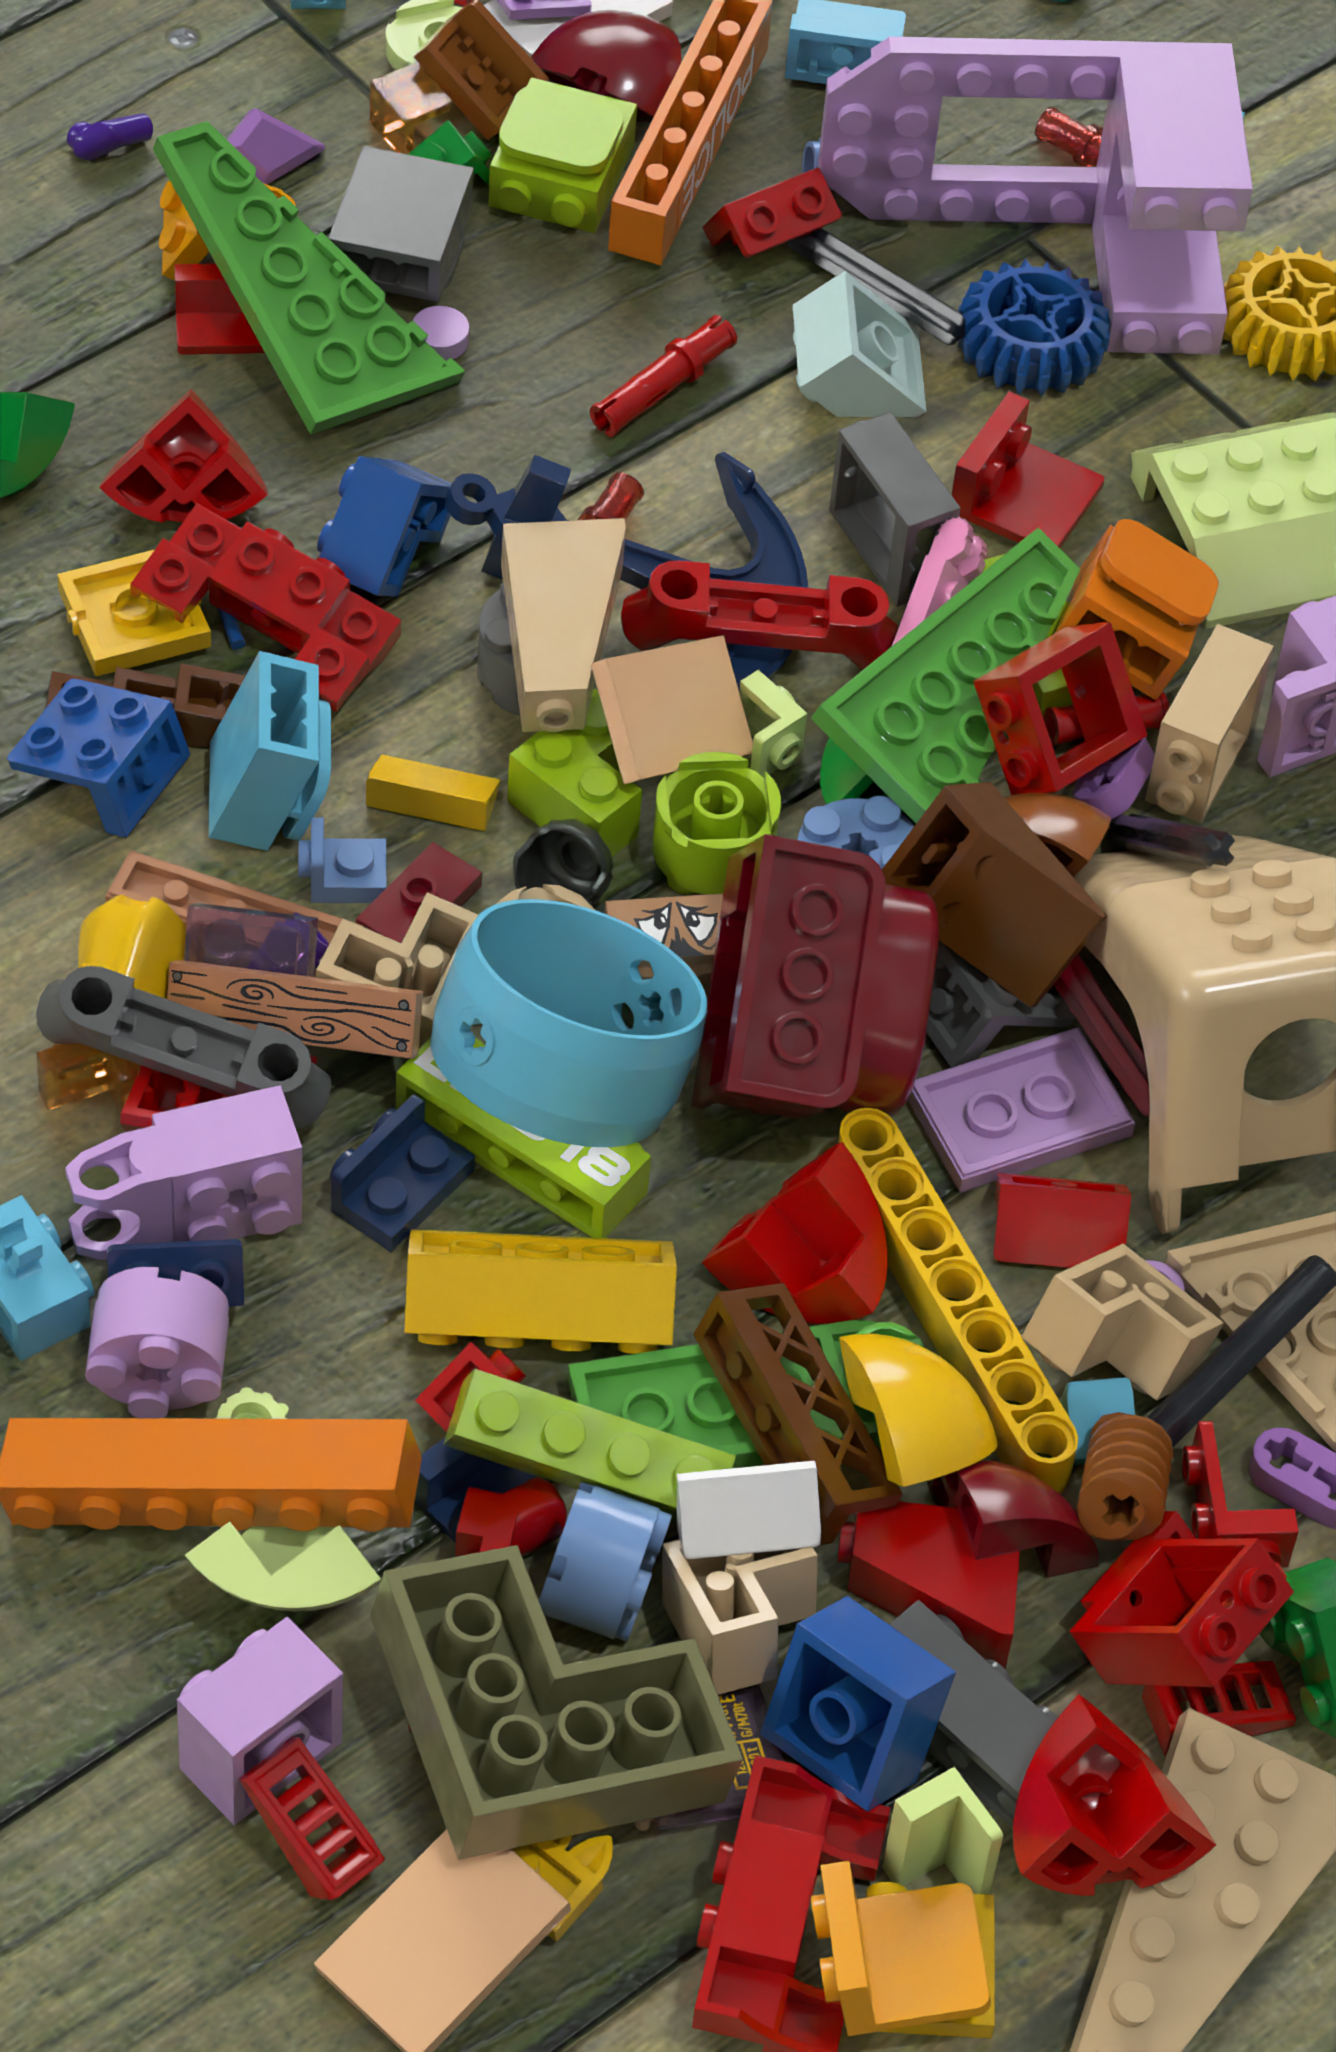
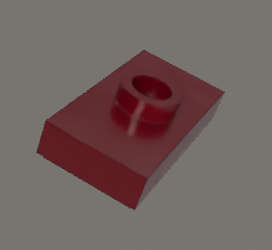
M432 842L356 918V923L402 943L427 893L461 907L482 886V872Z

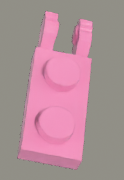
M952 517L950 520L946 519V522L941 524V528L938 529L939 534L935 536L930 552L924 558L892 646L967 586L968 582L983 573L986 564L984 560L988 558L987 553L989 551L986 548V543L980 536H975L974 529L965 518Z

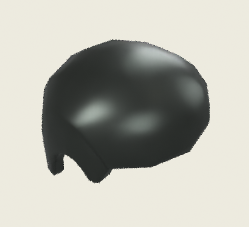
M551 820L548 824L535 830L515 852L513 858L514 885L516 889L526 886L527 889L533 887L543 888V884L560 885L581 895L593 906L606 892L613 878L612 869L614 864L611 851L597 831L579 820Z

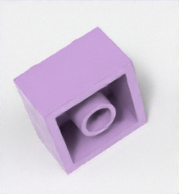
M288 1617L268 1631L265 1629L255 1631L241 1643L235 1656L213 1672L205 1670L197 1674L186 1684L180 1697L177 1698L180 1770L233 1825H236L256 1809L239 1781V1778L292 1737H299L317 1762L342 1744L343 1672ZM296 1769L270 1788L273 1795L299 1776Z

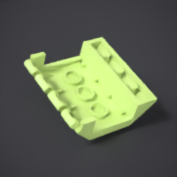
M1323 413L1292 419L1290 422H1277L1237 430L1234 433L1205 436L1185 440L1183 443H1170L1139 449L1131 453V479L1142 501L1154 500L1157 486L1189 553L1206 563L1218 578L1219 586L1211 610L1202 622L1205 629L1214 628L1217 624L1224 626L1291 612L1307 602H1319L1336 596V413Z

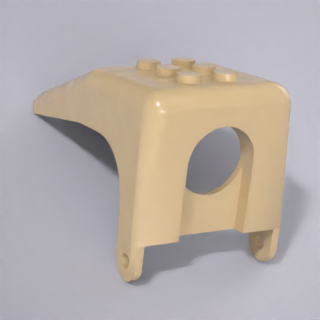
M1232 835L1235 842L1229 848V851L1235 858L1226 867L1215 864L1208 867L1135 850H1126L1093 855L1090 861L1074 877L1107 915L1085 946L1101 962L1127 999L1136 1019L1143 1044L1150 1094L1149 1201L1154 1221L1162 1234L1176 1232L1180 1227L1182 1188L1238 1180L1239 1166L1336 1151V1067L1320 1085L1295 1098L1264 1100L1252 1096L1244 1090V1075L1248 1060L1259 1043L1270 1033L1288 1023L1303 1019H1325L1336 1023V858L1250 836Z

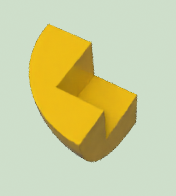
M854 1334L839 1337L851 1402L875 1413L887 1480L902 1487L917 1484L968 1467L995 1451L997 1439L987 1410L969 1382L943 1358L916 1343L889 1335Z

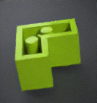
M594 688L584 729L563 730L560 732L539 731L509 754L507 802L540 827L548 824L551 820H579L600 834L610 849L612 857L638 837L642 789L633 782L624 784L600 696L598 690Z

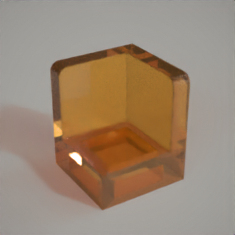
M418 62L370 81L369 122L397 153L409 154L414 149L415 125L450 111V98Z

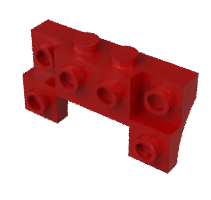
M198 503L193 507L171 540L168 541L164 538L161 540L130 583L131 595L138 599L141 595L149 598L173 612L174 619L180 623L184 622L201 598L209 591L210 604L298 653L295 660L319 665V697L328 701L331 709L335 712H338L361 680L384 661L401 636V619L350 591V579L346 578L345 573L333 562L321 557L313 559L295 549L293 543L285 535L271 528L262 530L248 521L243 528H240Z
M755 1755L734 1843L721 1841L716 1857L712 1883L724 1886L720 1904L715 1906L706 1903L701 1919L696 1946L709 1950L694 2008L692 2028L763 2044L762 2052L838 2051L844 2024L841 2002L827 2003L823 1989L794 1979L811 1907V1896L814 1893L818 1871L821 1870L820 1865L849 1861L852 1877L875 1882L891 1807L878 1805L867 1812L843 1795L842 1792L814 1778L799 1765Z

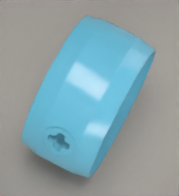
M541 899L511 900L495 904L481 912L459 943L435 1006L430 1043L431 1051L442 1074L463 1096L482 1110L507 1124L543 1138L587 1147L625 1146L644 1140L652 1135L678 1100L701 1043L704 1022L708 1013L707 998L701 982L690 967L667 946L642 930L615 917L574 904ZM641 961L650 962L654 974L652 979L642 980L637 968ZM624 1003L630 1007L633 1013V1029H629L622 1018V1005ZM482 1024L480 1035L486 1041L485 1047L474 1049L475 1036L471 1031V1025Z

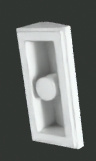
M815 1461L677 1474V1529L683 1556L687 1559H699L819 1546L821 1542V1524Z

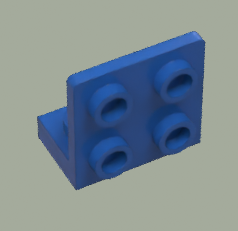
M74 678L70 679L9 753L7 760L13 770L89 788L106 833L127 837L191 754L170 700Z

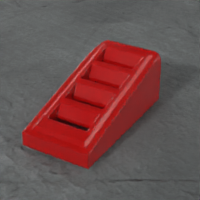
M1273 1660L1235 1663L1215 1687L1144 1685L1141 1696L1164 1756H1167L1177 1722L1183 1714L1179 1705L1180 1702L1188 1701L1191 1709L1249 1736L1293 1727L1296 1723L1295 1714ZM1262 1684L1271 1708H1258L1250 1686ZM1228 1691H1237L1244 1710H1233L1227 1695ZM1212 1695L1219 1713H1209L1203 1697Z
M292 1737L239 1778V1781L310 1897L325 1900L336 1899L385 1860L368 1830L299 1737ZM296 1769L301 1780L276 1798L270 1791V1788ZM312 1795L316 1804L292 1821L287 1813ZM327 1821L332 1829L310 1845L305 1837ZM341 1847L344 1848L345 1851L328 1865L323 1863Z

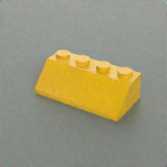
M411 1229L407 1263L404 1333L418 1334L419 1342L432 1345L455 1344L458 1342V1335L485 1337L484 1343L486 1345L498 1348L524 1346L525 1339L551 1340L552 1348L564 1351L591 1349V1342L618 1343L619 1351L631 1354L657 1351L658 1345H673L677 1271L673 1242Z

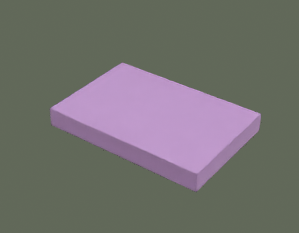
M1079 1027L915 1080L912 1091L907 1099L959 1193L997 1181V1173L1019 1174L1131 1137L1135 1127V1121Z

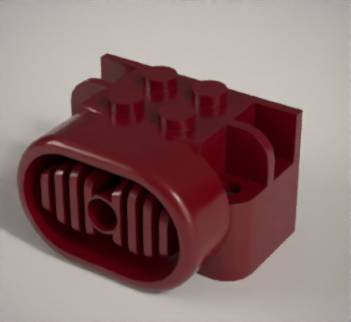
M764 834L729 857L707 998L708 1013L705 1018L691 1107L705 1109L718 1103L751 1109V1113L763 1116L773 1113L795 1118H810L829 1109L852 1112L861 1108L879 1109L890 1117L896 1115L905 1105L914 1086L926 1037L939 942L938 912L932 897L923 891L885 884V876L880 865L872 857L852 850Z

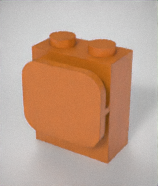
M1122 519L1114 527L1112 525L1108 527L1081 565V570L1074 582L1055 633L1065 627L1111 622L1131 685L1157 700L1187 659L1198 625L1205 620L1211 610L1219 582L1213 570L1197 557L1145 525L1131 519Z

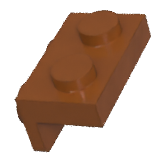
M472 0L447 19L413 56L487 140L499 133L516 94L521 89L527 87L531 77L549 82V78L479 0Z

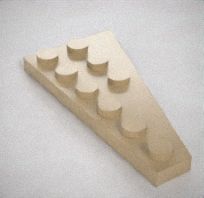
M1336 1211L1168 1250L1165 1264L1172 1267L1180 1275L1184 1287L1198 1303L1224 1322L1222 1329L1230 1335L1309 1256L1317 1255L1321 1257L1336 1272ZM1335 1286L1256 1366L1336 1453Z
M1191 1708L1179 1717L1162 1772L1195 1811L1217 1846L1187 1869L1155 1885L1139 1888L1133 1880L1125 1881L1069 2052H1182L1336 1851V1776Z

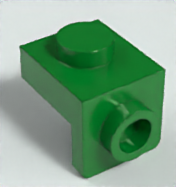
M449 120L407 154L474 168L473 175L477 173L489 186L490 168L486 162L493 155L472 130L463 136Z

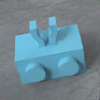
M22 1195L0 1205V1333L20 1361L90 1327L89 1298L94 1296L93 1284L85 1268L77 1260L69 1263L60 1250V1238L51 1220L44 1213L36 1216Z

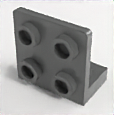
M941 941L938 942L937 961L926 1032L951 1068L977 1060L1004 1025L1069 1027L1076 1019L1054 985L1036 1007H1029Z

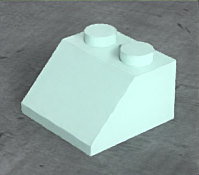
M843 271L792 305L795 330L793 340L796 346L798 367L796 380L801 392L808 400L818 402L836 417H877L889 412L894 417H919L927 412L918 328L849 273Z

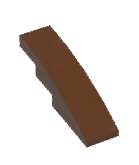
M182 663L180 664L177 679L116 667L113 682L52 671L45 709L70 679L84 680L170 700L187 746L210 747V741L245 676Z

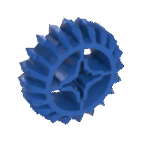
M1024 259L1019 268H1013L1003 262L997 273L984 270L978 282H970L969 289L966 291L962 304L958 308V311L965 318V336L958 341V347L963 349L964 361L967 364L975 365L978 378L994 376L996 389L1010 384L1016 387L1018 395L1025 388L1035 389L1042 397L1048 388L1053 387L1058 392L1064 394L1070 383L1083 386L1086 377L1090 373L1097 372L1098 366L1102 363L1104 352L1108 350L1110 317L1109 308L1104 307L1102 302V292L1091 291L1088 278L1074 280L1070 267L1058 272L1050 268L1048 261L1043 267H1032Z

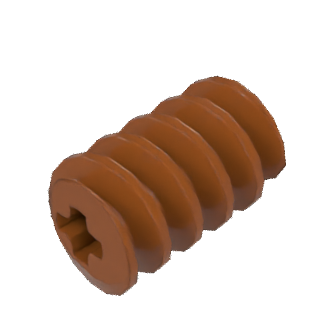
M1121 1412L1102 1415L1093 1425L1077 1504L1079 1522L1090 1536L1104 1541L1137 1540L1151 1534L1161 1524L1166 1508L1167 1488L1170 1481L1169 1475L1174 1454L1171 1438L1161 1425L1146 1417Z

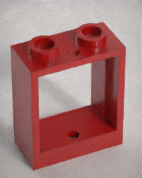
M1111 622L1065 627L973 681L1011 795L1057 792L1148 736ZM1061 668L1085 741L1056 758L1032 685ZM1003 731L1008 734L1009 741L1004 737Z
M1258 1538L1149 1539L1069 1632L1105 1684L1215 1687L1294 1591ZM1132 1591H1134L1136 1594V1602L1134 1605H1132L1130 1602V1594ZM1196 1603L1177 1626H1173L1191 1604Z

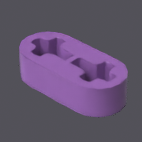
M1146 737L1078 778L1072 791L1075 799L1100 809L1111 816V819L1125 812L1136 799L1152 770L1155 754Z
M1272 1428L1264 1431L1255 1442L1249 1462V1475L1254 1484L1265 1493L1293 1509L1295 1508V1510L1314 1521L1336 1529V1501L1329 1498V1493L1334 1494L1336 1492V1453L1289 1428ZM1281 1455L1292 1459L1291 1464L1286 1463L1281 1469L1275 1468L1270 1464L1271 1460L1275 1461Z

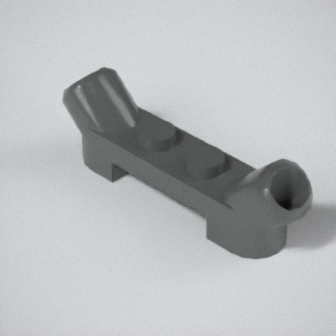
M86 966L78 968L67 975L65 979H55L49 983L40 996L36 1011L37 1025L42 1035L52 1043L83 1044L227 1096H235L281 1085L295 1128L304 1127L317 1120L328 1103L331 1089L330 1076L311 1062L309 1050L299 1038L285 1031L262 1023H258L256 1030H252L136 989L134 988L135 978L104 967Z

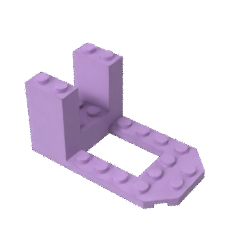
M888 37L871 49V58L853 70L845 66L827 78L818 167L828 186L870 220L1092 224L1099 291L1102 292L1104 307L1109 308L1110 340L1107 352L1219 354L1227 318V308L1216 231H1244L1253 190L1232 43ZM942 96L1108 100L1097 167L933 164Z

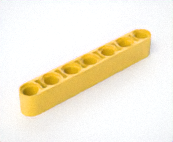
M861 1108L850 1112L841 1122L838 1143L843 1142L853 1155L872 1189L884 1225L889 1269L940 1357L951 1364L969 1382L979 1396L994 1428L997 1439L995 1452L1001 1463L1024 1470L1043 1480L1057 1492L1062 1493L1069 1484L1078 1445V1434L1075 1426L894 1120L879 1109ZM918 1248H925V1249H928L929 1251H927V1250H920V1249H918ZM946 1298H953V1299H957V1300H959V1301H958V1302H957V1301H951V1300H948V1299H946ZM975 1349H983L991 1353L979 1352ZM1005 1401H1016L1022 1405H1013ZM1035 1453H1045L1054 1458L1040 1457Z

